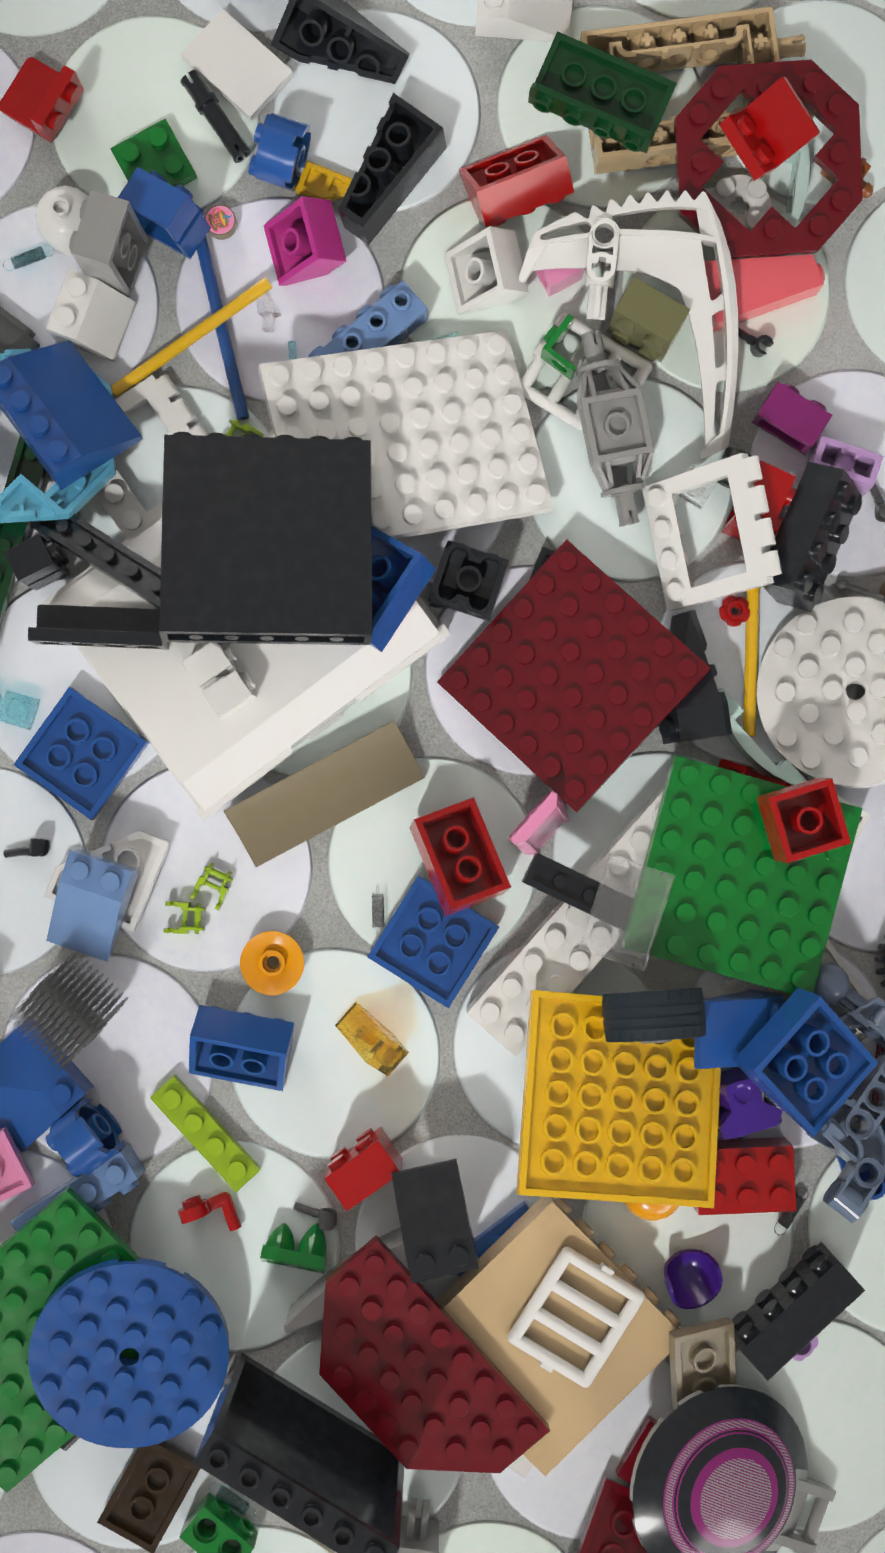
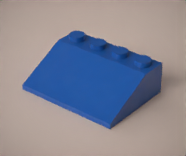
M70 340L9 356L0 361V409L60 490H63L143 439L142 435Z

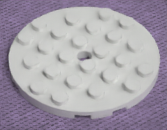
M871 597L837 598L815 605L812 612L803 611L788 622L775 636L763 657L759 669L757 706L764 731L776 751L785 760H789L799 772L812 779L833 778L834 785L843 786L844 788H868L885 784V604ZM851 684L862 685L865 695L861 699L853 700L846 694L847 686Z

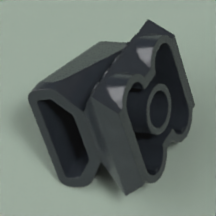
M448 540L428 598L429 606L453 609L490 621L509 560L493 553H486L468 547L463 543Z

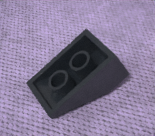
M457 1158L392 1172L393 1187L411 1282L415 1283L479 1269L478 1256Z

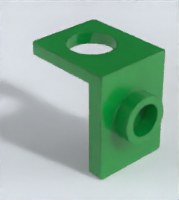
M570 314L567 315L559 327L554 324L543 339L546 344L542 348L541 358L569 380L574 377L576 367L554 350L572 327L574 317Z

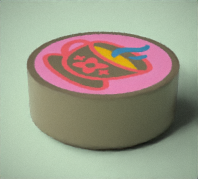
M223 204L214 205L207 210L204 218L211 227L208 233L218 240L230 238L237 229V220L233 210Z

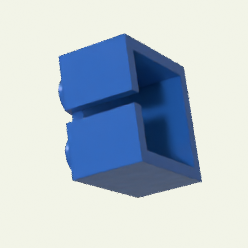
M137 167L118 198L130 202L146 235L189 259L192 258L211 228L203 217L204 211L193 202L194 196L192 193L179 184L176 187L168 184V181L154 170L148 173Z

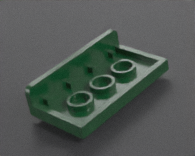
M557 31L536 81L530 87L528 103L532 104L540 112H551L562 117L570 125L586 127L600 138H611L621 142L630 151H641L647 154L677 83Z

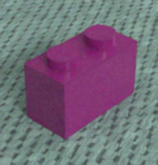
M777 382L751 423L805 455L813 448L831 419L832 414L826 411L827 409L822 403L815 400L809 401L799 395V390L794 386Z

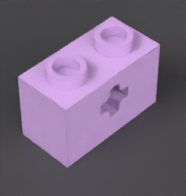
M822 435L811 449L808 461L845 469L863 497L874 486L884 456Z

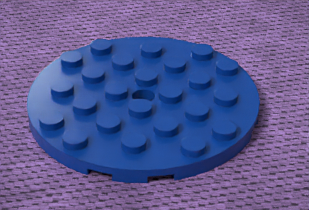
M139 1258V1261L120 1262L118 1259L104 1261L87 1267L70 1277L47 1300L36 1320L30 1339L28 1352L30 1378L36 1395L44 1409L60 1426L75 1436L106 1447H147L167 1441L183 1433L199 1421L211 1408L223 1387L227 1375L229 1333L225 1318L216 1300L190 1274L186 1272L182 1274L177 1270L167 1267L166 1263L153 1259ZM126 1348H133L139 1355L136 1360L121 1357V1351Z

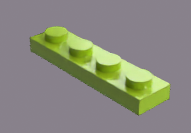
M176 1074L150 1097L155 1105L236 1193L261 1170L258 1163Z

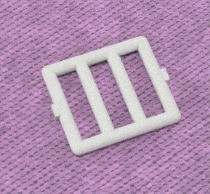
M568 313L560 314L555 325L559 327ZM574 317L571 331L580 336L590 331H593V334L595 333L594 328ZM601 334L604 350L610 353L608 359L622 360L637 369L633 379L642 388L652 371V363ZM582 340L569 360L576 369L581 367L586 358ZM543 342V344L539 343L532 355L534 359L521 379L524 396L529 401L583 432L579 410L577 409L576 412H573L559 403L573 378L569 380L561 374L548 396L532 387L546 364V361L541 358L542 348L546 342ZM606 371L605 374L609 381L611 374L609 371Z
M566 1246L558 1254L510 1330L507 1338L509 1343L539 1360L538 1363L543 1369L550 1373L554 1369L580 1386L587 1388L596 1378L642 1305L645 1295L641 1290L615 1275L612 1267L603 1262L599 1265L571 1247ZM569 1263L628 1298L619 1315L559 1279ZM551 1291L611 1326L601 1343L542 1308ZM533 1319L593 1354L584 1371L524 1336Z

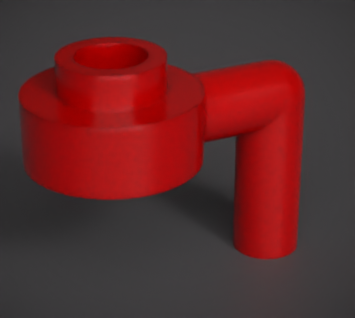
M222 1192L202 1200L200 1195L193 1196L182 1201L183 1207L177 1211L181 1223L186 1224L198 1220L221 1207L229 1231L242 1227L232 1197L228 1192Z

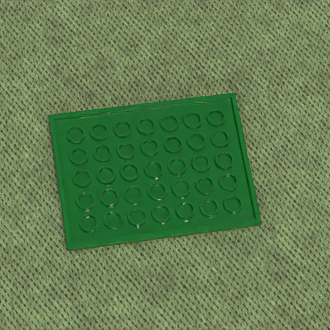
M70 1186L0 1245V1487L6 1493L74 1436V1434L60 1426L44 1409L33 1388L29 1373L28 1352L30 1339L36 1320L47 1300L66 1280L87 1267L113 1259H118L120 1262L139 1261V1258H141ZM126 1348L121 1351V1357L136 1360L139 1355L133 1348Z

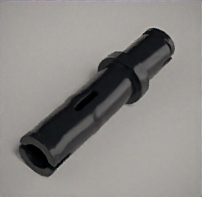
M192 70L188 72L193 83L184 75L180 81L181 85L195 102V108L199 114L204 115L212 129L216 132L232 156L235 163L242 162L243 159L238 150H241L247 158L251 154V149L234 128L218 104V98L214 92H210L198 71Z

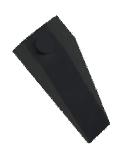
M289 0L271 42L273 47L298 62L310 64V62L328 66V69L336 71L339 69L355 72L362 77L396 84L410 55L409 52L344 0Z

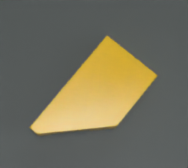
M307 160L295 190L296 194L301 196L331 200L332 203L344 198L352 178Z

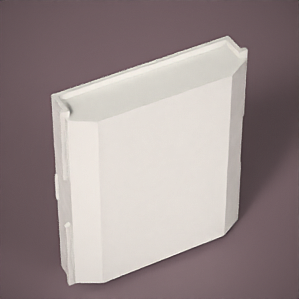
M273 430L268 432L263 437L274 438ZM162 518L135 539L128 537L121 543L161 568ZM92 566L88 567L41 603L43 605L158 609ZM419 596L383 652L370 645L230 643L228 646L238 659L233 664L239 673L246 671L256 685V688L252 691L257 698L224 720L217 716L202 692L229 675L230 672L203 690L196 685L181 663L208 643L169 642L168 650L76 647L145 739L150 742L151 747L198 809L195 812L204 821L293 754L292 750L307 738L312 739L343 716L344 710L358 700H365L450 636L451 633L444 624L441 625Z

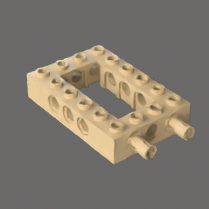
M773 6L583 31L580 36L581 42L653 73L738 62V64L780 62V59L804 57L806 53V42L802 43L806 39L804 34L777 38ZM743 94L744 107L734 108V111L724 112L701 139L719 158L738 156L719 124L729 115L741 112L751 103ZM808 111V113L813 119L814 115L810 111ZM671 116L670 120L660 122L647 154L641 151H630L621 142L611 138H600L592 130L588 129L594 174L676 164V135H674V119L676 116Z

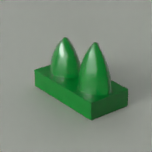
M283 1223L268 1237L266 1245L262 1247L260 1259L262 1262L324 1274L327 1261L324 1232L319 1229V1223L314 1224L301 1239L297 1251H294L293 1234L288 1225Z

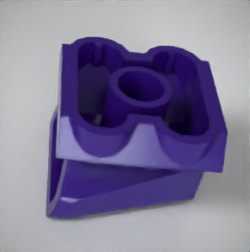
M739 1066L721 1071L718 1132H720L722 1139H735L778 1126L783 1121L781 1117L783 1110L769 1097H766L764 1092L749 1079Z

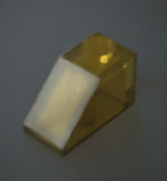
M357 1002L352 1005L335 1025L362 1059L386 1076H389L409 1053L391 1031Z

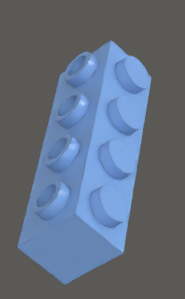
M404 280L396 286L391 284L381 293L380 300L373 306L368 304L363 307L356 315L357 319L348 327L343 325L337 329L332 335L333 340L324 347H316L308 357L399 345L428 320V308Z
M128 1143L120 1152L91 1174H81L79 1177L68 1181L21 1211L10 1223L15 1231H17L68 1186L95 1212H98L112 1202L110 1198L112 1195L121 1191L122 1195H125L140 1184L137 1179L146 1169Z

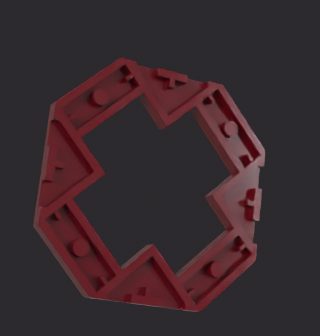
M812 59L719 66L674 119L678 195L680 197L686 190L690 197L695 200L701 192L704 191L707 194L721 222L731 259L749 256L768 257L792 253H816L863 200L859 104ZM786 77L805 108L833 133L832 137L812 160L835 182L796 228L771 206L751 231H749L703 188L724 161L706 146L701 139L740 93L750 102H753L778 79ZM678 210V216L696 233L700 234L697 212L694 210Z

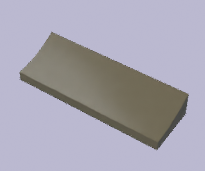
M394 720L223 812L239 836L255 867H258L425 777Z

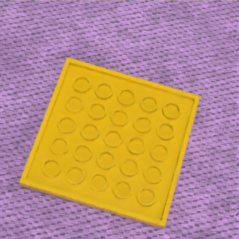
M531 990L516 1194L714 1208L721 1068H694V1038L674 1039L672 1042L663 1043L606 1042L605 1029L603 1027L602 996Z

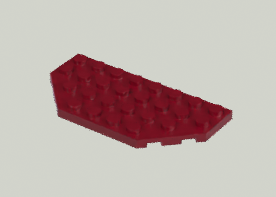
M377 1235L326 1277L319 1375L406 1469L501 1473L550 1432L549 1424L424 1286L420 1282H411L409 1270Z

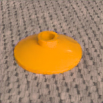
M262 932L250 939L245 945L240 957L241 973L246 983L253 990L264 995L283 994L292 989L303 974L304 955L302 949L291 936L283 932ZM270 956H275L279 959L278 967L273 968L269 966L268 958Z

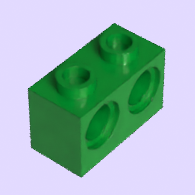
M208 1492L184 1522L179 1538L197 1553H251L255 1547L258 1532L248 1519L240 1518L236 1515L224 1499L215 1497ZM202 1519H211L214 1521L215 1525H206L203 1523ZM234 1539L238 1541L240 1545L232 1546L227 1542V1540Z

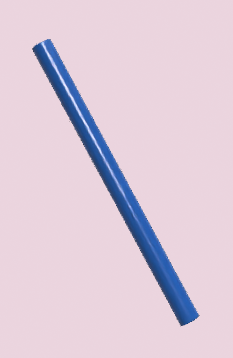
M205 236L197 248V254L211 313L213 314L221 309L223 305ZM225 321L215 330L236 418L238 420H245L249 418V413L227 321Z

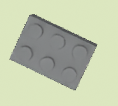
M91 189L88 200L85 199L80 207L81 221L78 230L74 231L71 235L69 243L70 253L85 275L102 281L130 298L149 239L129 201Z

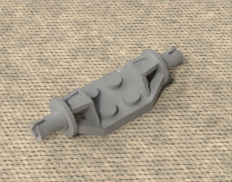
M595 330L594 334L593 331L581 335L587 363L575 371L576 376H579L577 405L589 464L603 491L600 493L601 498L611 497V499H615L619 527L640 522L633 494L645 488L643 482L654 454V448L642 388L620 366L619 359H606L601 336L602 332L601 330ZM606 371L610 372L618 388L610 389L605 374ZM633 463L632 484L628 485L626 465Z

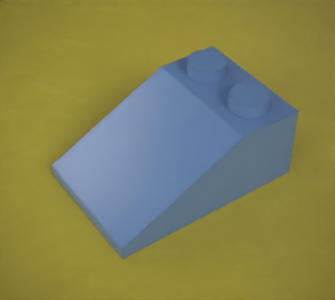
M81 849L70 850L59 880L46 941L108 962L140 870Z

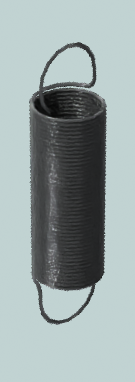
M797 1190L796 1211L783 1212L777 1221L786 1229L789 1228L806 1200L802 1199L799 1195L797 1196Z

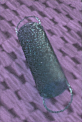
M40 246L10 257L12 265H14L13 270L50 256H46L43 248Z
M220 1485L216 1497L221 1499L222 1502L241 1515H244L247 1512L246 1510L252 1507L249 1506L250 1503L225 1486Z

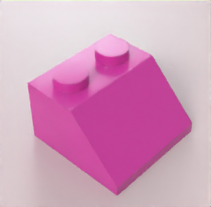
M301 196L263 225L279 286H287L328 275L347 262L331 200Z

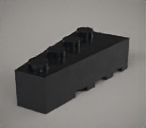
M394 92L388 102L389 108L385 116L381 117L376 128L377 133L371 146L367 147L363 155V163L359 171L355 172L338 208L344 228L367 245L372 242L447 148L443 127Z

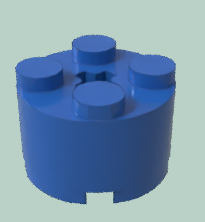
M275 113L267 114L264 124L259 122L255 130L254 142L258 143L256 155H253L250 160L248 173L255 176L258 180L294 191L300 179L295 176L296 171H299L301 167H305L308 157L311 133L307 131L311 128L310 125Z
M82 1098L51 1125L50 1133L46 1135L48 1146L59 1153L66 1162L67 1170L75 1177H79L81 1174H91L125 1146V1140L120 1143L118 1135L122 1133V1129L115 1117L102 1104H99L97 1107L89 1104L93 1100L91 1098Z

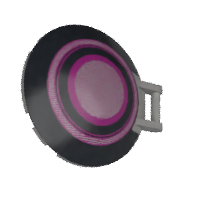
M721 1384L716 1389L706 1392L698 1390L677 1402L679 1407L671 1412L665 1420L661 1417L657 1421L638 1453L630 1484V1500L633 1502L634 1515L632 1522L636 1535L647 1553H777L782 1546L802 1553L815 1552L817 1546L814 1543L829 1501L833 1502L836 1490L824 1483L808 1478V1458L803 1437L793 1417L778 1401L753 1387L738 1384ZM810 1494L816 1496L801 1536L795 1534L794 1530L807 1495Z

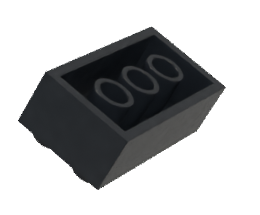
M808 461L796 493L775 537L776 544L771 546L770 551L778 550L782 574L773 576L774 583L763 587L777 603L812 612L815 603L821 600L825 580L828 574L832 573L835 568L838 550L841 544L846 542L852 518L858 514L862 505V495L845 469Z
M820 1242L817 1246L813 1245L808 1248L802 1255V1260L795 1267H789L784 1270L779 1276L778 1282L770 1290L765 1289L759 1293L755 1299V1304L747 1311L739 1312L732 1319L735 1342L743 1355L768 1381L853 1303L865 1289L830 1250Z

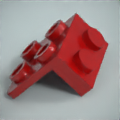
M29 57L1 99L0 111L5 116L52 143L72 109L79 101L84 88L76 72L64 65L61 71L57 72L34 57Z

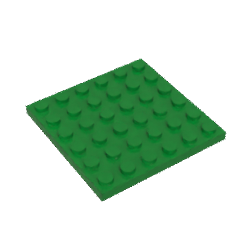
M673 755L621 947L791 994L798 987L813 993L863 808L840 802L851 844L790 863L778 862L774 860L756 797L787 787Z

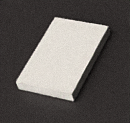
M223 8L180 54L182 60L193 70H197L199 75L251 122L294 77L293 71Z

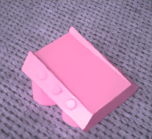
M553 790L549 791L507 838L524 854L534 855L535 852L540 854L539 849L561 824L569 822L567 807L559 795Z

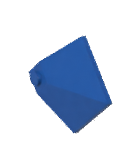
M19 1026L0 1043V1128L7 1127L16 1146L21 1152H24L55 1121L79 1102L95 1086L72 1061H69L58 1070L68 1056L66 1055L53 1066L54 1062L59 1058L58 1056L63 1052L60 1051L49 1060L50 1055L56 1050L58 1045L44 1056V1052L54 1041H50L45 1048L38 1051L45 1039L38 1045L32 1046L42 1033L40 1032L35 1039L33 1038L28 1042L27 1040L36 1030H32L28 1033V1036L26 1035L23 1038L22 1036L28 1029L24 1028L21 1032H18L21 1028Z

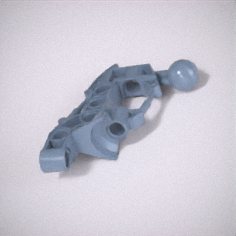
M824 963L820 965L813 993L821 996L827 1004L839 1003L849 1010L839 1017L850 1030L857 1028L884 1048L876 1059L878 1064L856 1088L851 1097L847 1098L814 1137L810 1136L847 1162L837 1179L825 1192L823 1202L849 1222L854 1223L866 1210L870 1199L883 1182L885 1176V1134L880 1125L885 1117V1001L880 997L866 1000L850 988L849 976L842 967L833 963ZM872 1088L879 1094V1101L876 1106H873L868 1099L869 1091ZM854 1115L861 1121V1128L857 1133H854L850 1128V1120ZM864 1163L870 1169V1176L866 1181H862L859 1176V1168Z

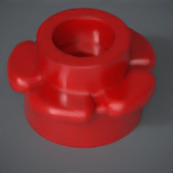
M731 595L722 601L723 605L719 608V616L727 625L737 627L749 619V603L745 598ZM733 608H737L738 612L736 614L732 612Z

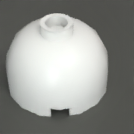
M67 185L49 190L39 200L35 212L37 229L46 244L66 255H72L69 248L72 233L78 230L81 221V204L85 199L88 200L89 197L79 188Z

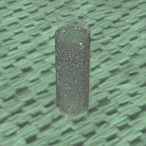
M377 886L376 893H372V928L385 927L384 894L377 893Z

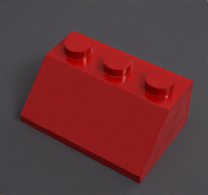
M547 135L459 169L461 179L475 213L486 228L489 226H500L509 218L530 214L539 206L560 202L565 196L574 193L567 157Z

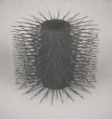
M75 955L71 959L68 957L63 964L61 963L57 969L55 968V972L53 971L48 974L30 992L31 994L26 998L27 1000L14 1012L16 1015L13 1017L15 1019L20 1012L22 1013L20 1015L22 1018L15 1024L16 1026L19 1025L18 1023L23 1018L28 1020L18 1032L25 1025L28 1026L31 1023L32 1026L25 1032L26 1034L27 1032L30 1033L33 1029L36 1030L31 1035L32 1038L30 1040L37 1034L39 1035L42 1030L44 1031L32 1047L39 1041H43L42 1039L50 1033L51 1036L47 1040L45 1039L44 1044L38 1051L42 1047L45 1048L46 1044L50 1043L52 1039L55 1041L44 1054H48L60 1041L62 1042L50 1055L49 1060L62 1051V1048H65L68 1043L73 1041L60 1054L61 1056L54 1062L53 1066L70 1053L69 1051H72L77 1043L79 1044L58 1070L71 1061L77 1053L79 1054L83 1047L88 1046L107 1026V1022L110 1021L109 1019L113 1018L128 998L126 997L109 1012L122 997L119 994L109 1005L107 1004L115 995L114 992L118 989L116 988L99 1004L113 983L99 995L97 994L105 986L104 983L108 979L91 991L104 974L99 978L97 977L93 983L90 982L95 977V973L92 972L93 974L89 978L86 977V973L93 966L86 972L80 973L85 968L82 963L78 968L75 966L80 961V958L75 961L74 965L72 963L69 966L67 965L72 959H75Z

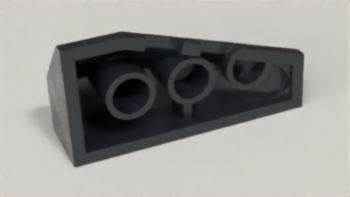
M691 610L674 615L671 619L670 632L703 660L711 670L659 725L663 744L732 734L728 701L724 691L719 692L714 677L718 673L715 664L709 665L705 655L707 642L696 611Z

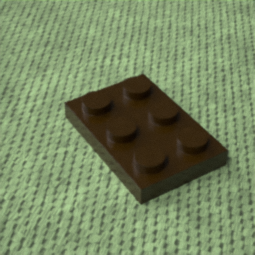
M165 1441L137 1448L97 1523L148 1552L154 1553L201 1468L193 1464L194 1457Z

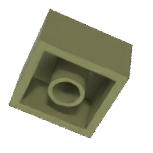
M633 277L613 312L607 332L611 333V337L616 342L622 345L630 344L637 348L639 354L650 361H655L656 359L662 363L691 309Z

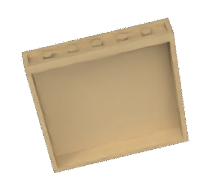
M541 1197L478 1258L479 1269L464 1272L436 1300L549 1424L550 1432L523 1454L544 1476L554 1469L670 1354L669 1331L680 1329L679 1326L682 1324L681 1320L670 1308L664 1311L658 1305L660 1299L648 1286L642 1289L635 1282L638 1276L626 1263L620 1266L614 1260L617 1255L607 1243L602 1241L598 1244L592 1237L594 1231L582 1218L576 1221L569 1214L572 1209L563 1198L555 1199L554 1197ZM566 1246L571 1247L599 1265L603 1262L612 1267L615 1275L635 1286L645 1295L642 1305L596 1378L587 1388L580 1386L554 1369L551 1373L543 1369L538 1363L539 1360L509 1343L507 1338L510 1330L558 1254ZM571 1263L568 1264L559 1278L617 1315L620 1314L628 1301L627 1297ZM551 1291L542 1305V1308L600 1343L611 1328V1326ZM533 1319L524 1334L527 1338L584 1371L593 1357V1354L535 1319Z

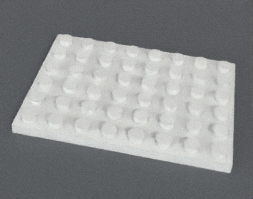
M507 329L259 364L258 372L274 438L279 435H291L295 438L308 439L313 436H325L329 439L359 437L362 440H371V526L395 539L550 513L554 509Z

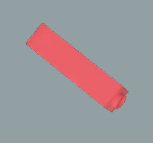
M813 254L731 259L736 283L738 323L817 295L824 285V270L819 263H816ZM716 260L704 261L710 299L715 300L721 294ZM719 311L712 316L713 332L724 329L723 311Z

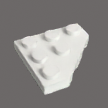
M144 831L135 832L123 839L90 852L140 870L121 924V928L131 932H135L171 844L169 841ZM65 863L55 867L44 897L55 901Z

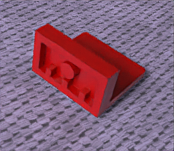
M786 77L778 79L741 112L729 115L719 124L754 181L769 175L820 133L817 125Z

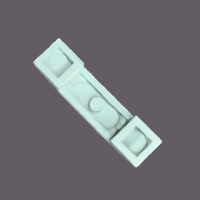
M808 143L784 162L792 164L786 213H779L794 227L803 210L809 187L810 156Z
M724 688L718 689L719 692L724 691L728 701L732 734L727 735V737L739 753L766 776L785 781L792 786L806 782L807 780L789 760H781L776 765L735 721L744 710Z

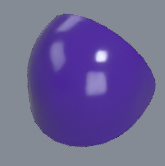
M685 1249L678 1251L669 1257L664 1266L666 1288L672 1302L679 1308H700L711 1302L721 1290L723 1278L719 1264L714 1257L702 1250Z

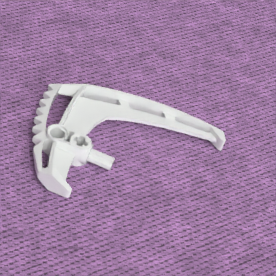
M666 190L657 202L647 192L640 204L631 195H628L622 207L610 199L606 212L592 205L589 218L574 212L534 232L520 272V283H525L532 271L586 269L585 286L589 287L586 319L605 321L608 289L614 287L615 271H628L648 275L668 283L679 290L684 305L691 309L688 315L695 339L700 369L705 448L698 457L700 459L706 458L727 448L731 432L737 381L738 306L730 251L721 222L707 194L703 191L693 200L685 190L675 202L669 191ZM694 210L697 212L700 234L670 230L619 229L617 223L612 219L649 211ZM578 225H588L590 227V232L541 240L543 236ZM601 228H608L613 233V239L603 244L597 241L595 233ZM702 245L714 247L721 292L715 300L710 299ZM598 262L606 263L605 268H610V271L604 272L603 277L596 276V271H592V268L598 266ZM719 311H723L725 362L722 366L716 368L712 316ZM719 381H723L724 389L718 434H715L716 385Z

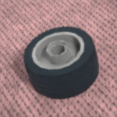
M702 988L603 994L602 1015L604 1017L603 1027L605 1029L606 1042L663 1043L672 1042L674 1039L706 1036V1014L704 1013L705 1003L703 1002Z

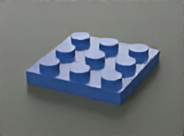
M68 687L13 765L87 818L95 820L150 742L74 688Z
M418 875L367 958L449 1008L500 926L470 907L445 917L432 883Z

